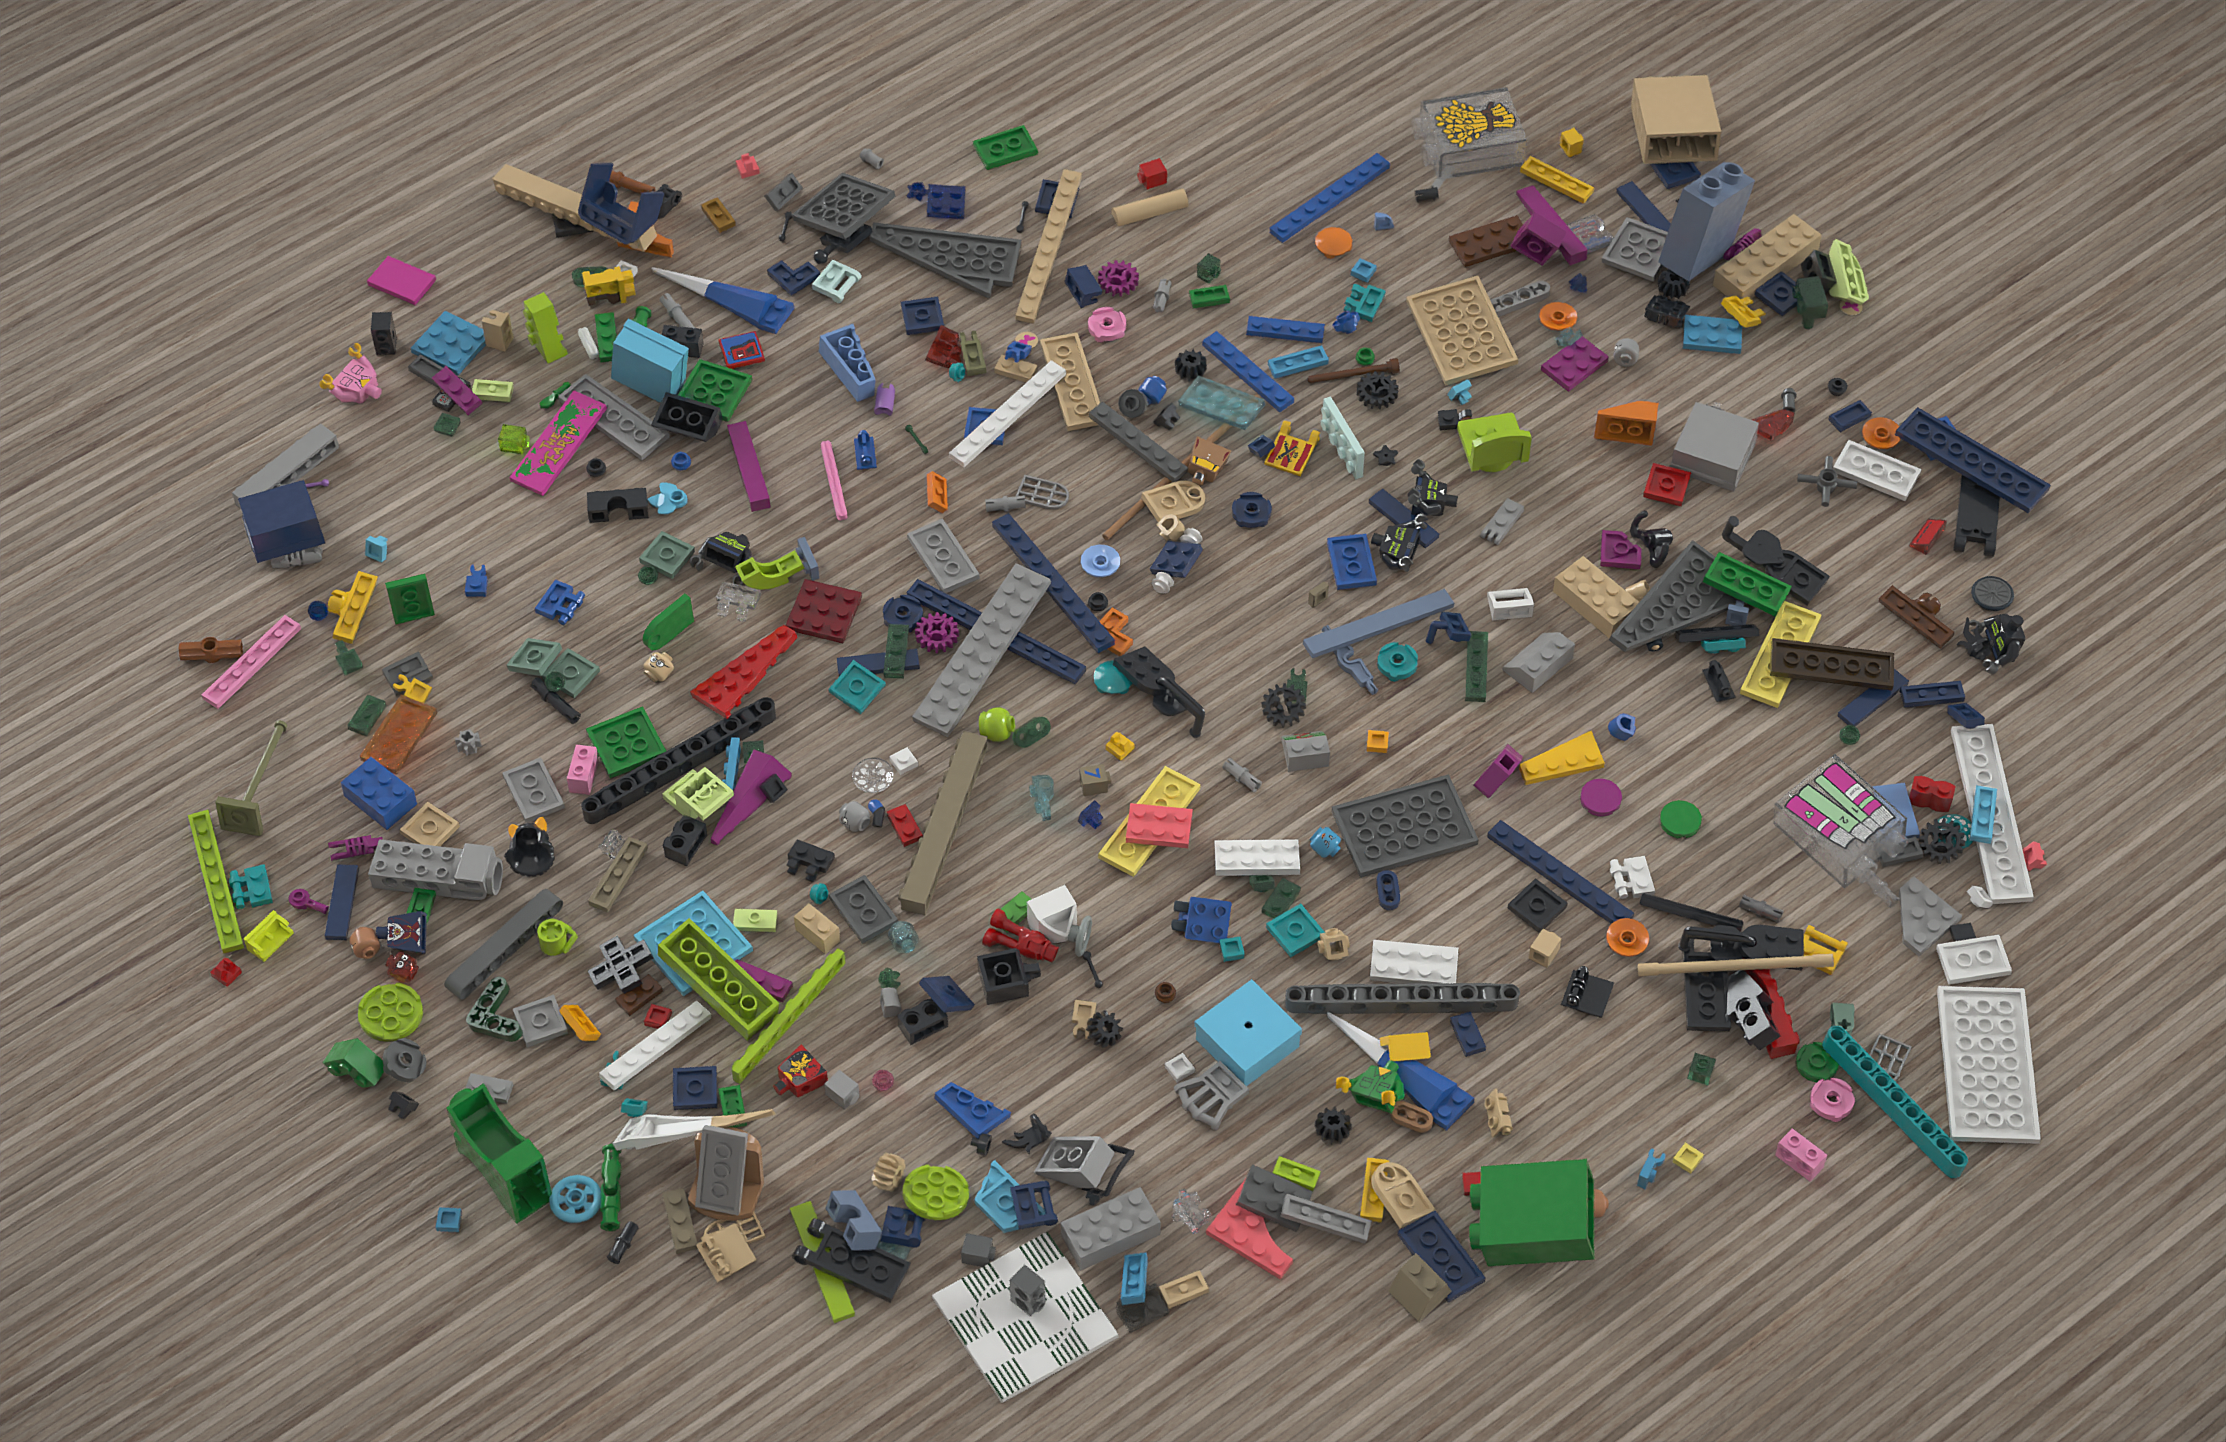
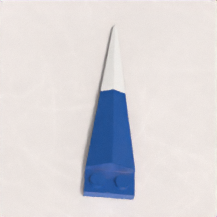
M652 268L653 273L708 298L758 329L777 334L795 308L794 303L779 299L773 294Z
M1327 1012L1328 1018L1363 1049L1381 1068H1384L1387 1061L1390 1060L1388 1046H1381L1380 1040ZM1416 1060L1394 1061L1399 1066L1397 1073L1404 1084V1092L1418 1107L1429 1111L1433 1116V1122L1446 1131L1474 1104V1097L1459 1088L1457 1083Z

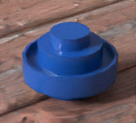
M1345 311L1336 317L1337 320L1332 326L1336 332L1350 334L1357 329L1356 326L1360 316L1357 311Z

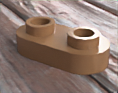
M1405 1101L1396 1102L1394 1110L1390 1114L1391 1119L1395 1123L1420 1133L1429 1131L1433 1124V1116L1429 1111ZM1403 1113L1405 1116L1401 1117L1398 1114Z

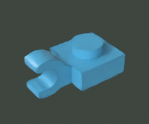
M1655 1149L1649 1151L1648 1158L1638 1178L1637 1186L1646 1189L1648 1182L1653 1183L1657 1173L1654 1168L1661 1166L1665 1160L1664 1153L1658 1159L1653 1157Z

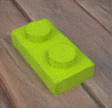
M1279 1156L1273 1170V1174L1311 1191H1314L1321 1172Z

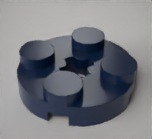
M1246 492L1241 494L1240 498L1234 500L1232 516L1239 527L1256 528L1264 527L1268 524L1272 512L1271 502L1268 498L1266 500L1262 494L1257 492ZM1254 508L1255 512H1249V509Z
M900 595V598L896 599L894 597L890 598L883 607L884 624L895 631L911 633L917 627V622L921 623V618L923 617V609L919 600L910 595ZM907 611L904 616L900 615L899 612Z

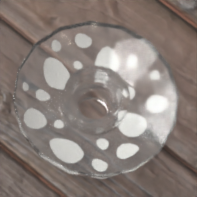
M873 757L859 762L852 774L854 784L860 790L869 793L881 792L888 788L894 776L893 769L887 761Z

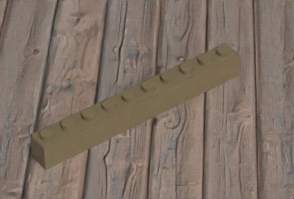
M963 731L961 739L958 738L956 741L955 755L952 754L950 757L949 771L944 773L943 787H939L937 791V803L931 807L930 821L925 823L924 837L919 839L918 853L912 857V869L907 871L905 876L906 885L904 889H900L898 900L901 901V910L926 915L987 752V736Z

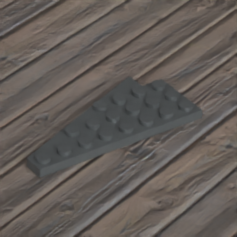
M873 222V233L870 234L871 242L987 298H991L993 285L1012 287L1022 246V240Z
M1692 540L1610 636L1609 641L1626 652L1728 611L1729 604L1735 605L1736 600H1741L1703 582L1707 571L1716 557Z

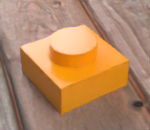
M1368 730L1367 752L1387 753L1389 732Z

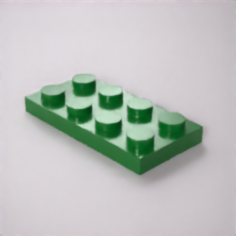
M1718 552L1703 579L1704 583L1775 617L1792 587L1721 552Z

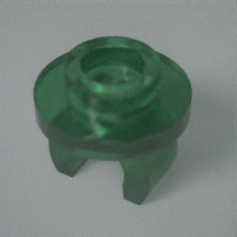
M885 968L881 971L878 978L881 988L891 987L897 989L901 982H896L894 979H897L900 973L892 971L891 968Z

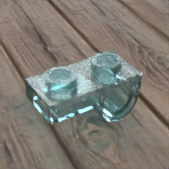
M1048 775L1032 776V785H1029L1031 797L1036 799V802H1034L1036 813L1041 814L1042 821L1051 820V808L1048 801L1054 796V781Z

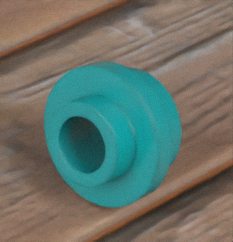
M958 362L951 365L949 369V377L960 382L965 377L966 369L963 363Z
M823 883L814 884L810 890V899L816 904H822L828 898L827 886Z

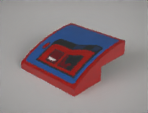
M756 331L718 339L727 368L734 369L765 361Z

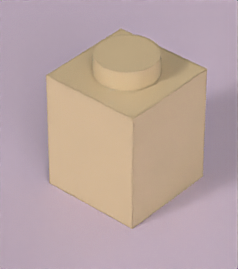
M1542 929L1530 947L1529 959L1548 968L1560 950L1562 938L1553 932Z

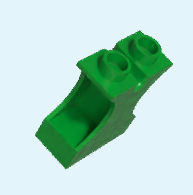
M484 1083L474 1090L466 1088L456 1093L446 1109L450 1124L456 1130L453 1135L457 1150L460 1154L470 1159L493 1189L502 1207L514 1222L518 1224L549 1203L552 1191L544 1157L529 1138L523 1137L509 1123Z

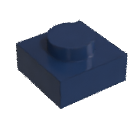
M1263 434L1248 445L1250 452L1260 458L1268 454L1275 447L1273 440Z

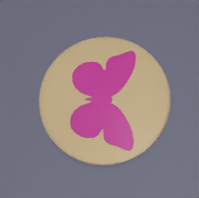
M1843 300L1840 302V309L1848 315H1857L1863 309L1862 304L1859 305Z
M1022 332L1017 335L1015 341L1034 348L1038 343V338L1034 333Z

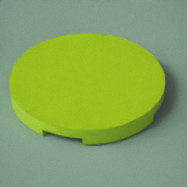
M402 983L378 985L372 988L363 996L358 1006V1020L362 1030L371 1038L384 1042L397 1041L409 1036L419 1026L423 1017V1005L418 993Z
M924 1165L914 1169L906 1177L903 1185V1199L912 1212L923 1218L946 1220L957 1216L967 1206L969 1185L966 1179L953 1168Z

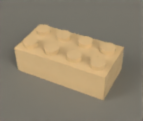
M1584 556L1555 577L1553 592L1608 638L1639 603L1638 600Z

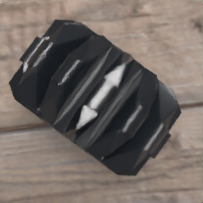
M1670 269L1662 271L1657 282L1659 293H1663V296L1666 297L1669 296L1671 300L1673 297L1680 299L1681 296H1685L1690 288V281H1687Z
M1185 349L1184 353H1179L1178 358L1175 360L1176 374L1181 379L1187 378L1188 381L1190 379L1197 381L1198 377L1203 378L1207 370L1206 357L1202 356L1201 351L1196 353L1194 349L1191 352Z
M1104 1010L1101 1014L1096 1012L1093 1014V1018L1088 1019L1087 1022L1090 1026L1086 1027V1031L1091 1032L1088 1039L1094 1038V1045L1101 1044V1047L1105 1048L1108 1045H1115L1116 1040L1121 1039L1122 1036L1119 1032L1123 1031V1027L1118 1026L1121 1019L1115 1020V1013L1108 1015L1107 1010Z
M1335 1106L1332 1111L1326 1107L1324 1113L1319 1112L1314 1126L1317 1136H1322L1323 1142L1327 1139L1330 1140L1331 1145L1334 1143V1140L1341 1144L1343 1138L1347 1139L1350 1130H1352L1350 1115H1345L1344 1109L1338 1112Z

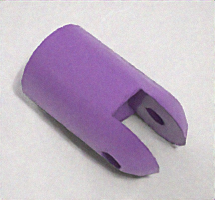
M883 383L877 388L874 409L876 415L885 413L891 416L893 413L895 388L891 383L889 389L883 388Z

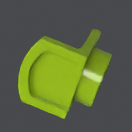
M1504 413L1458 422L1457 430L1471 471L1480 469L1486 472H1499L1508 468L1513 461L1529 462L1532 437L1529 431L1519 429L1514 413Z

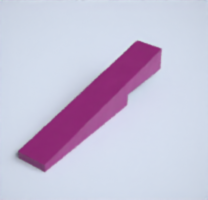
M1533 185L1516 191V195L1530 215L1536 212L1566 231L1558 249L1570 266L1587 260L1588 249Z
M746 421L728 424L727 429L751 512L771 508L769 494Z

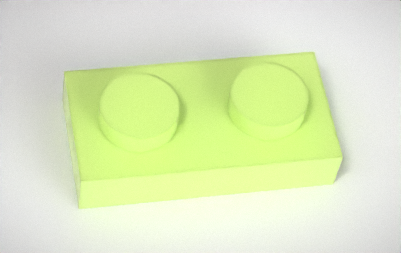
M475 379L472 392L481 400L510 402L514 386L513 382Z

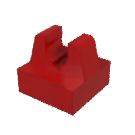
M225 957L210 973L213 978L228 987L242 971L240 967Z

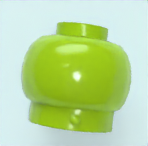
M1002 707L991 708L987 712L983 711L979 716L980 735L987 736V739L993 742H1002L1008 739L1011 732L1015 731L1014 716H1011Z

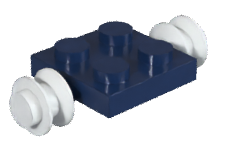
M1193 528L1186 529L1184 535L1180 537L1181 542L1167 541L1150 567L1151 573L1156 575V578L1152 580L1155 591L1158 593H1168L1170 587L1174 585L1172 577L1185 578L1203 551L1201 544H1198L1202 541V536L1198 530Z

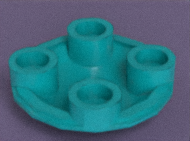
M1106 661L1095 669L1093 678L1098 692L1126 694L1129 691L1132 682L1113 666V661Z

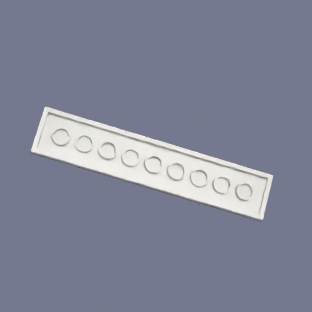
M1993 724L1977 726L1974 729H1968L1964 726H1952L1951 735L1971 822L1976 785L1997 789L1991 844L1976 842L1988 895L1994 904L2032 902L2034 896Z

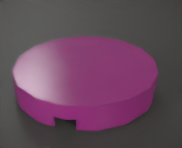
M1603 778L1593 779L1582 787L1580 801L1583 808L1585 807L1590 814L1599 817L1609 816L1620 808L1622 793L1617 784Z

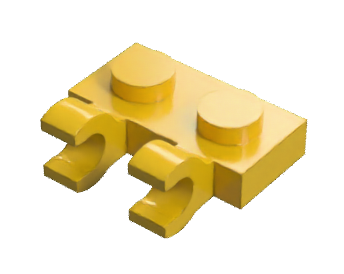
M1737 296L1724 298L1721 302L1726 311L1733 315L1739 324L1745 328L1757 326L1762 322L1760 317L1766 315L1762 309L1752 311L1748 307L1749 304H1753L1749 297L1739 299Z

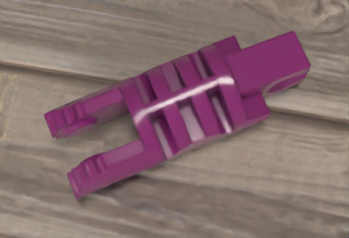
M1754 228L1743 235L1724 253L1723 258L1728 261L1760 239L1762 237L1761 230Z
M371 835L329 842V848L334 849L346 846L347 852L331 855V861L374 853L379 839L383 840V838H371Z

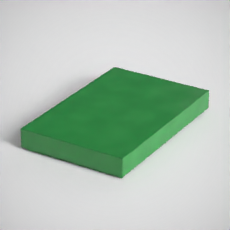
M1024 125L973 141V146L986 170L1038 155V149Z
M425 573L385 583L395 625L435 615Z

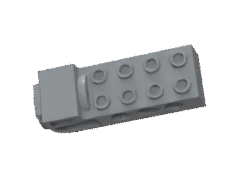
M379 839L368 876L372 887L377 889L413 893L414 888L435 890L436 896L482 900L487 894H498L502 883L503 864L502 860L496 857L492 846L465 843L463 849Z

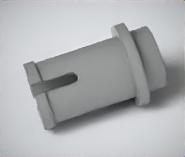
M864 148L860 153V158L863 162H868L876 169L882 167L884 159L872 153L870 148Z

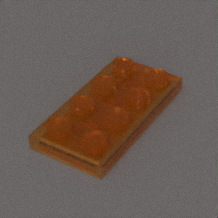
M400 695L361 753L360 760L365 762L372 757L391 773L397 775L437 715V708Z

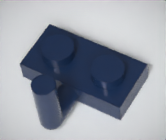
M1441 612L1440 621L1431 622L1425 640L1426 643L1433 644L1437 629L1446 630L1450 640L1455 642H1469L1471 633L1460 613Z

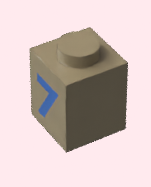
M1104 764L1079 768L1083 796L1108 792V784H1111L1110 773L1105 771Z

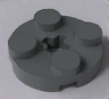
M405 1038L398 1039L384 1050L383 1069L386 1074L399 1081L412 1082L424 1072L426 1057L424 1054H421L419 1045L414 1041ZM403 1056L406 1057L405 1060H406L408 1063L404 1064V1063L401 1061V1058H402Z

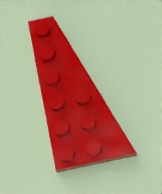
M785 625L777 628L773 633L761 639L759 643L746 650L738 658L729 662L724 668L715 672L703 683L697 685L696 688L690 691L692 698L728 719L733 707H738L742 703L740 699L756 687L767 674L766 669L769 666H774L778 655L785 653L798 638L796 632Z

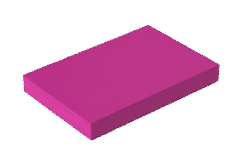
M387 256L367 280V284L416 305L434 284L436 276Z

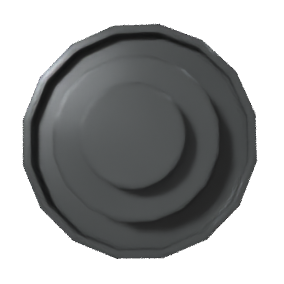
M1129 389L1123 392L1118 402L1122 414L1131 418L1141 416L1147 409L1148 404L1144 393L1137 389Z

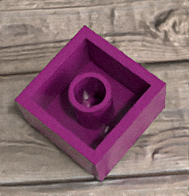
M1534 212L1518 230L1511 247L1543 266L1560 247L1566 231Z

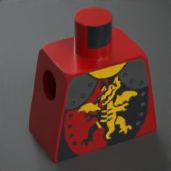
M801 1044L778 1066L780 1081L775 1083L773 1088L780 1096L790 1090L796 1097H801L823 1086L828 1081L827 1071Z

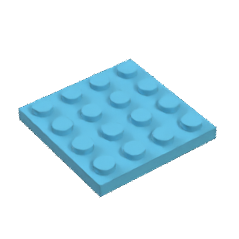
M704 891L699 892L634 934V940L637 943L643 939L645 940L654 957L652 961L683 996L693 991V989L658 956V944L688 918L701 928L734 961L736 959L740 960L753 951L752 945Z

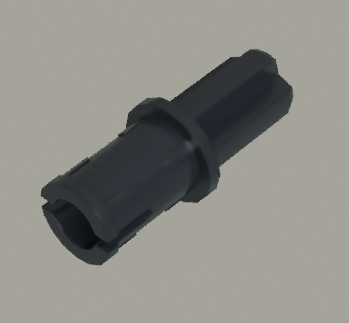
M627 1222L621 1234L615 1238V1244L607 1255V1259L610 1262L619 1264L626 1250L631 1247V1241L639 1229V1226L634 1222Z

